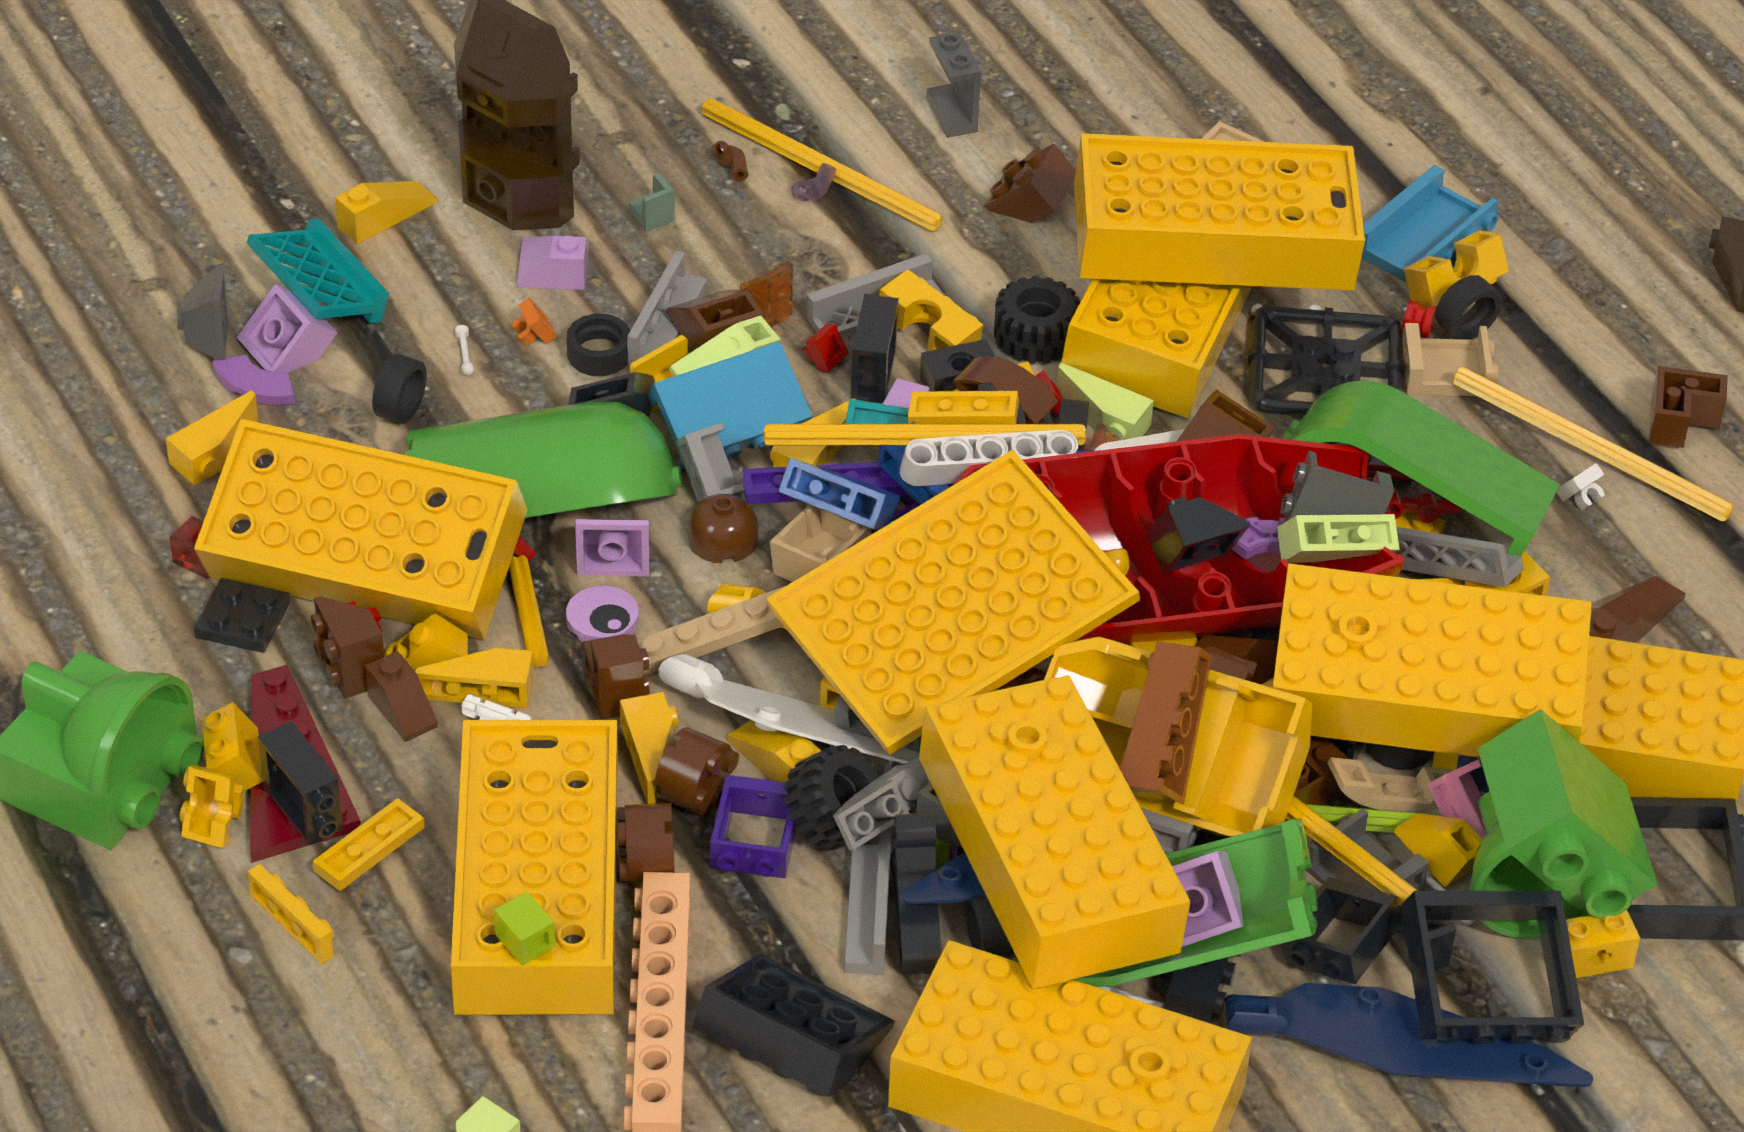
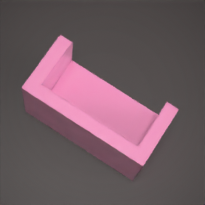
M1476 760L1429 782L1427 786L1442 816L1464 819L1483 839L1486 831L1478 806V801L1482 796L1470 774L1471 771L1481 767L1479 760Z

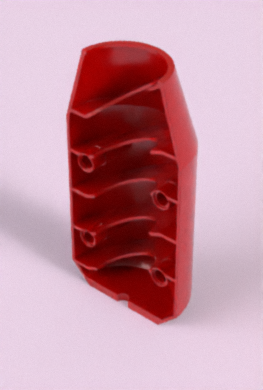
M1236 434L1022 459L1104 553L1117 549L1127 550L1130 563L1125 577L1139 591L1140 601L1075 641L1102 637L1130 646L1132 642L1200 638L1204 635L1216 636L1279 628L1288 570V562L1285 559L1281 561V554L1272 552L1260 553L1244 559L1231 549L1225 556L1163 574L1147 538L1148 532L1154 526L1155 519L1166 510V505L1181 497H1185L1187 501L1201 497L1244 519L1258 517V520L1279 521V518H1284V515L1280 513L1283 497L1286 493L1291 494L1295 485L1293 483V476L1296 466L1299 462L1304 463L1308 451L1316 453L1318 466L1367 480L1369 453L1353 446ZM989 463L970 465L955 484ZM1385 546L1379 554L1289 564L1395 577L1400 573L1404 559L1402 554L1396 555Z

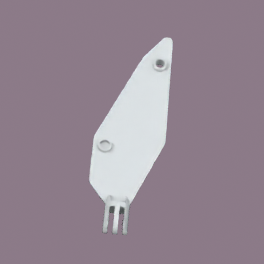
M679 654L669 657L659 667V677L663 683L697 699L705 697L710 703L755 721V725L760 729L766 731L780 730L835 746L846 745L848 749L854 747L861 753L902 764H907L920 754V752L902 747L893 754L888 755L876 739L836 727L834 710L723 680L720 671L714 665L690 655Z

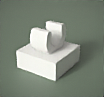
M1596 463L1560 486L1556 493L1562 502L1574 495L1576 505L1583 510L1592 504L1587 494L1591 496L1594 502L1605 496L1603 489L1598 484L1593 483L1602 477L1604 473Z

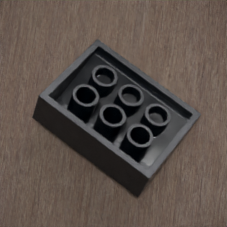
M759 954L704 987L692 1028L705 1034V1037L712 1042L725 1044L739 1051L743 1058L758 1061L772 1068L773 1072L778 1076L792 1078L805 1085L810 1092L829 1097L848 1084L893 1028L895 1020L763 954Z

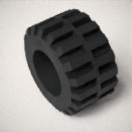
M1032 276L1030 279L1023 277L1019 278L1018 282L1011 281L1006 284V288L1000 290L995 304L994 338H996L998 347L1003 348V352L1008 356L1014 355V359L1018 361L1027 360L1032 364L1036 362L1050 363V360L1053 359L1056 361L1061 360L1069 323L1081 302L1079 297L1075 296L1076 292L1072 288H1066L1065 283L1061 281L1055 282L1053 278L1046 277V279L1039 278V276Z
M846 745L831 746L798 762L795 768L791 769L787 775L789 781L785 782L784 790L788 795L784 797L785 806H789L790 810L787 814L790 821L794 820L796 823L795 829L800 835L804 833L806 841L812 845L817 843L818 848L836 850L847 845L833 815L856 793L876 780L880 774L877 767L873 768L871 766V760L866 755L861 757L859 750L856 748L848 749Z

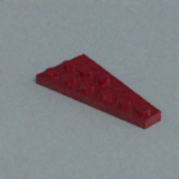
M288 665L252 674L251 721L258 727L259 736L292 721L338 777L343 830L316 843L351 833L361 825L360 818ZM263 782L251 787V863L309 846L263 788Z

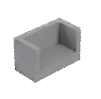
M723 423L686 434L676 441L698 503L707 496L718 493L737 496L744 492L743 483L737 485L718 436L720 432L725 430Z

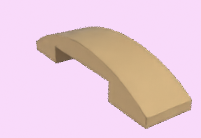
M1331 757L1327 762L1341 791L1353 801L1378 810L1404 812L1439 809L1427 784L1454 771L1453 769L1423 767L1416 777L1367 772L1362 760Z

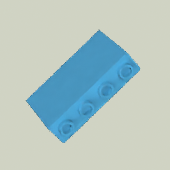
M1433 165L1363 223L1365 243L1361 258L1405 283L1407 281L1404 268L1427 256L1450 259L1453 264L1456 261L1455 242L1478 230L1490 232L1494 229L1499 219L1497 214L1499 200L1491 198L1483 206L1474 203L1444 187L1445 170Z
M780 341L655 382L647 393L651 406L659 405L676 448V441L684 435L723 423L725 430L720 432L718 436L727 459L742 453L743 448L752 445L755 449L767 446L764 443V427L766 424H802L813 417ZM681 456L677 462L680 470L685 468Z

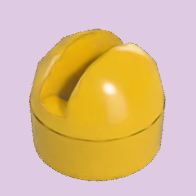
M1117 549L1106 552L1105 554L1126 575L1130 563L1127 550Z

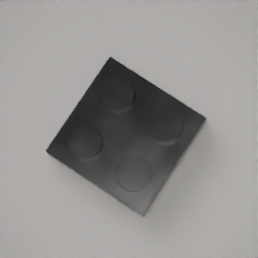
M220 578L194 627L195 638L265 653L290 604V593Z

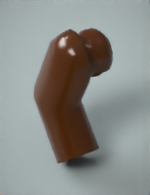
M725 141L716 142L711 150L715 160L719 164L731 168L732 177L735 181L739 182L747 179L748 169L744 152L738 147L728 145Z

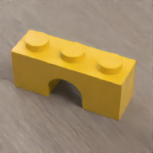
M1478 230L1455 242L1456 263L1454 268H1452L1450 259L1427 256L1405 267L1404 272L1411 300L1417 301L1423 307L1429 305L1437 306L1449 287L1458 280L1470 275H1479L1489 284L1495 283L1497 277L1509 272L1501 234Z
M909 269L880 289L879 296L899 298L897 328L901 331L909 325L918 322L932 325L929 333L928 351L981 340L983 324L975 316L968 314L949 297L942 295L930 286L926 280L918 277Z

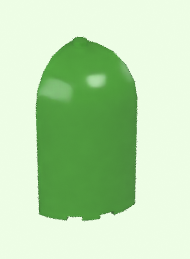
M589 401L409 431L406 437L409 451H404V455L517 480L528 509L525 518L628 501L673 496L678 494L677 487H682L680 467L673 465V459L663 433L644 413L620 402Z
M1302 819L1281 822L1279 825L1166 854L1171 866H1175L1216 851L1227 852L1239 888L1244 927L1184 946L1179 954L1072 980L1094 987L1115 986L1314 935L1317 929V921L1313 916V911L1318 910L1317 897L1314 885H1307L1305 869L1311 868L1312 864Z

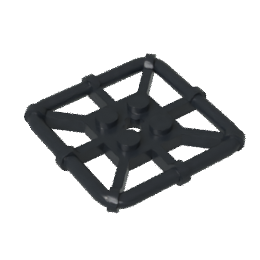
M1263 305L1256 310L1252 329V347L1248 351L1247 360L1250 364L1249 394L1251 406L1257 411L1264 410L1274 413L1305 415L1314 402L1285 400L1284 398L1294 392L1319 393L1321 396L1338 385L1360 381V377L1388 379L1389 386L1401 391V379L1405 374V364L1402 361V331L1400 321L1394 316L1385 317L1372 314L1333 311L1331 307H1325L1324 310ZM1281 320L1323 324L1322 337L1298 335ZM1332 325L1376 328L1357 340L1332 338ZM1266 329L1292 349V355L1268 353L1265 349ZM1389 338L1388 361L1386 363L1361 361L1362 353ZM1323 364H1329L1330 368L1323 367ZM1264 368L1291 371L1290 378L1267 391L1263 390Z

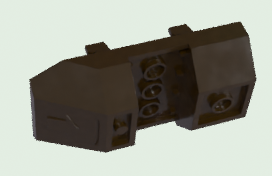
M472 0L454 41L457 97L462 102V119L458 121L463 203L512 231L560 228L574 218L573 170L580 164V148L577 146L572 147L571 97L578 91V74L574 72L570 74V62L554 26L547 24L545 21L506 0Z

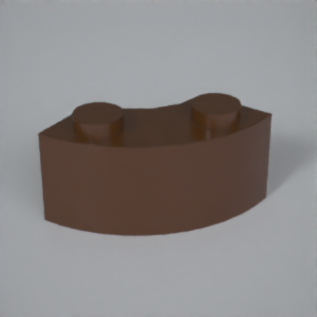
M998 356L975 358L953 380L958 391H978V385L992 382L997 391H1018L1019 402L1025 414L1026 424H1037L1058 403L1050 391L1049 385L1043 379L1037 378L1023 367Z

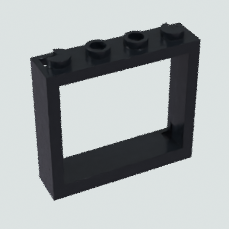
M1630 797L1640 828L1722 829L1736 906L1631 904L1627 911L1640 939L1744 940V843L1742 838L1744 835L1743 814H1738L1735 799Z
M1413 891L1400 905L1422 1039H1436L1440 1044H1450L1460 1039H1474L1475 1043L1485 1044L1494 1042L1497 1039H1511L1512 1043H1526L1534 1039L1547 1038L1550 1043H1562L1570 1040V1037L1584 1025L1561 891ZM1427 920H1538L1554 1017L1442 1018Z

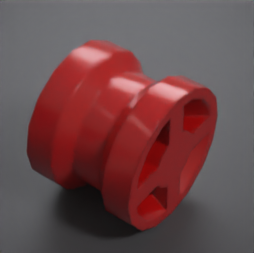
M1410 300L1402 324V333L1404 332L1405 323H1419L1420 336L1429 339L1436 320L1437 306L1429 305L1423 307L1417 301Z

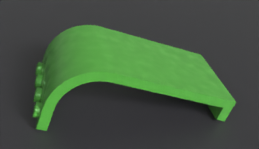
M1353 381L1331 388L1312 404L1301 421L1294 419L1289 429L1286 430L1281 438L1316 443L1342 442L1364 450L1512 537L1513 540L1506 551V554L1522 556L1560 486L1556 481L1402 391L1374 381Z

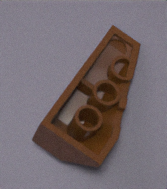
M1654 576L1591 604L1589 636L1637 643L1685 599L1686 593L1663 579Z

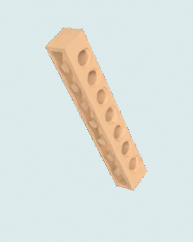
M643 872V888H635V911H642L641 918H634L633 941H639L640 948H632V972H639L638 979H631L630 1003H637V1010H629V1034H636L635 1042H628L627 1066H634V1074H626L625 1095L626 1098H633L632 1106L624 1107V1131L682 1132L690 873Z

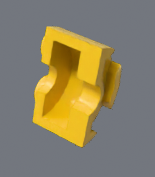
M190 765L187 768L183 784L184 787H187L186 792H190V800H186L183 803L180 811V821L183 822L181 837L222 849L228 844L232 838L228 835L232 818L240 819L244 802V787L236 784L237 776L198 765Z

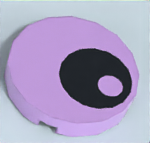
M608 585L586 588L574 595L566 607L567 628L570 632L576 634L577 639L581 642L622 634L632 635L639 624L638 604L631 594L621 588Z

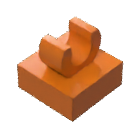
M527 298L518 305L523 316L517 318L512 323V326L520 333L518 338L525 345L531 344L537 336L546 344L558 337L547 315L530 298Z

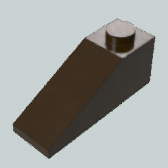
M1722 216L1720 228H1713L1709 248L1715 249L1712 263L1737 312L1744 313V220Z

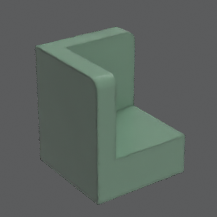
M660 173L653 175V194L630 202V214L645 231L675 221V190Z

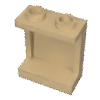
M1405 323L1402 338V361L1405 364L1406 394L1475 396L1453 383L1456 371L1463 366L1496 383L1498 364L1497 362H1492L1495 344L1494 339L1488 338L1487 326L1479 327L1478 338L1475 340L1420 338L1419 323Z

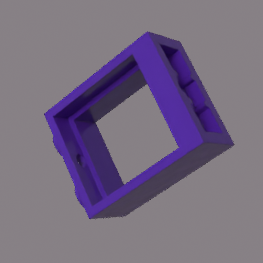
M726 775L710 841V868L729 872L758 874L765 877L786 878L797 825L794 820L790 821L787 814L790 810L789 806H785L784 797L788 796L784 790L785 782ZM733 812L786 819L780 848L726 841Z

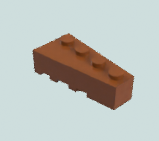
M1157 642L1155 651L1149 658L1148 675L1120 767L1133 795L1141 800L1168 804L1177 802L1184 805L1212 661V655L1201 647Z

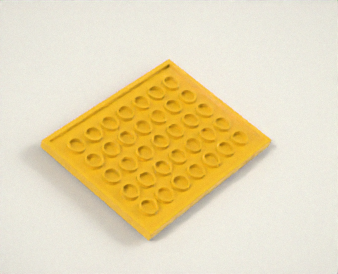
M1011 450L767 597L766 600L768 607L887 754L891 755L922 736L925 706L993 692L1053 655L1054 651L1062 644L1074 642L1140 601V595L1133 584L1016 452Z

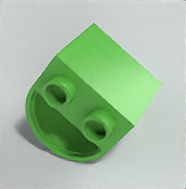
M79 651L60 672L39 662L31 663L22 678L26 709L0 735V800L111 851L131 827L136 829L145 828L158 810L162 792L176 777L184 779L187 768L190 765L199 766L202 760L204 740L202 737L197 736L190 688L183 680L171 674H156L144 671L127 672L82 651Z
M1542 709L1478 747L1489 792L1484 794L1478 801L1486 835L1482 839L1475 856L1470 891H1561L1566 919L1588 915L1605 918L1606 916L1614 917L1623 913L1629 908L1633 899L1658 885L1626 783ZM1481 920L1492 930L1509 937L1532 940L1541 939L1538 920Z

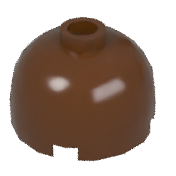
M723 493L707 496L699 501L690 514L688 522L690 548L701 559L712 563H722V558L729 559L734 557V562H737L751 555L758 545L759 524L757 516L750 504H746V501L739 496Z

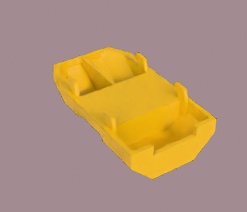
M1102 637L1062 644L1054 651V657L1050 662L1044 680L1070 675L1120 768L1148 675L1149 658L1153 652ZM1210 670L1184 805L1177 802L1168 804L1147 801L1135 797L1140 808L1191 824L1193 828L1225 838L1279 825L1281 822H1284L1310 749L1312 703L1301 696Z

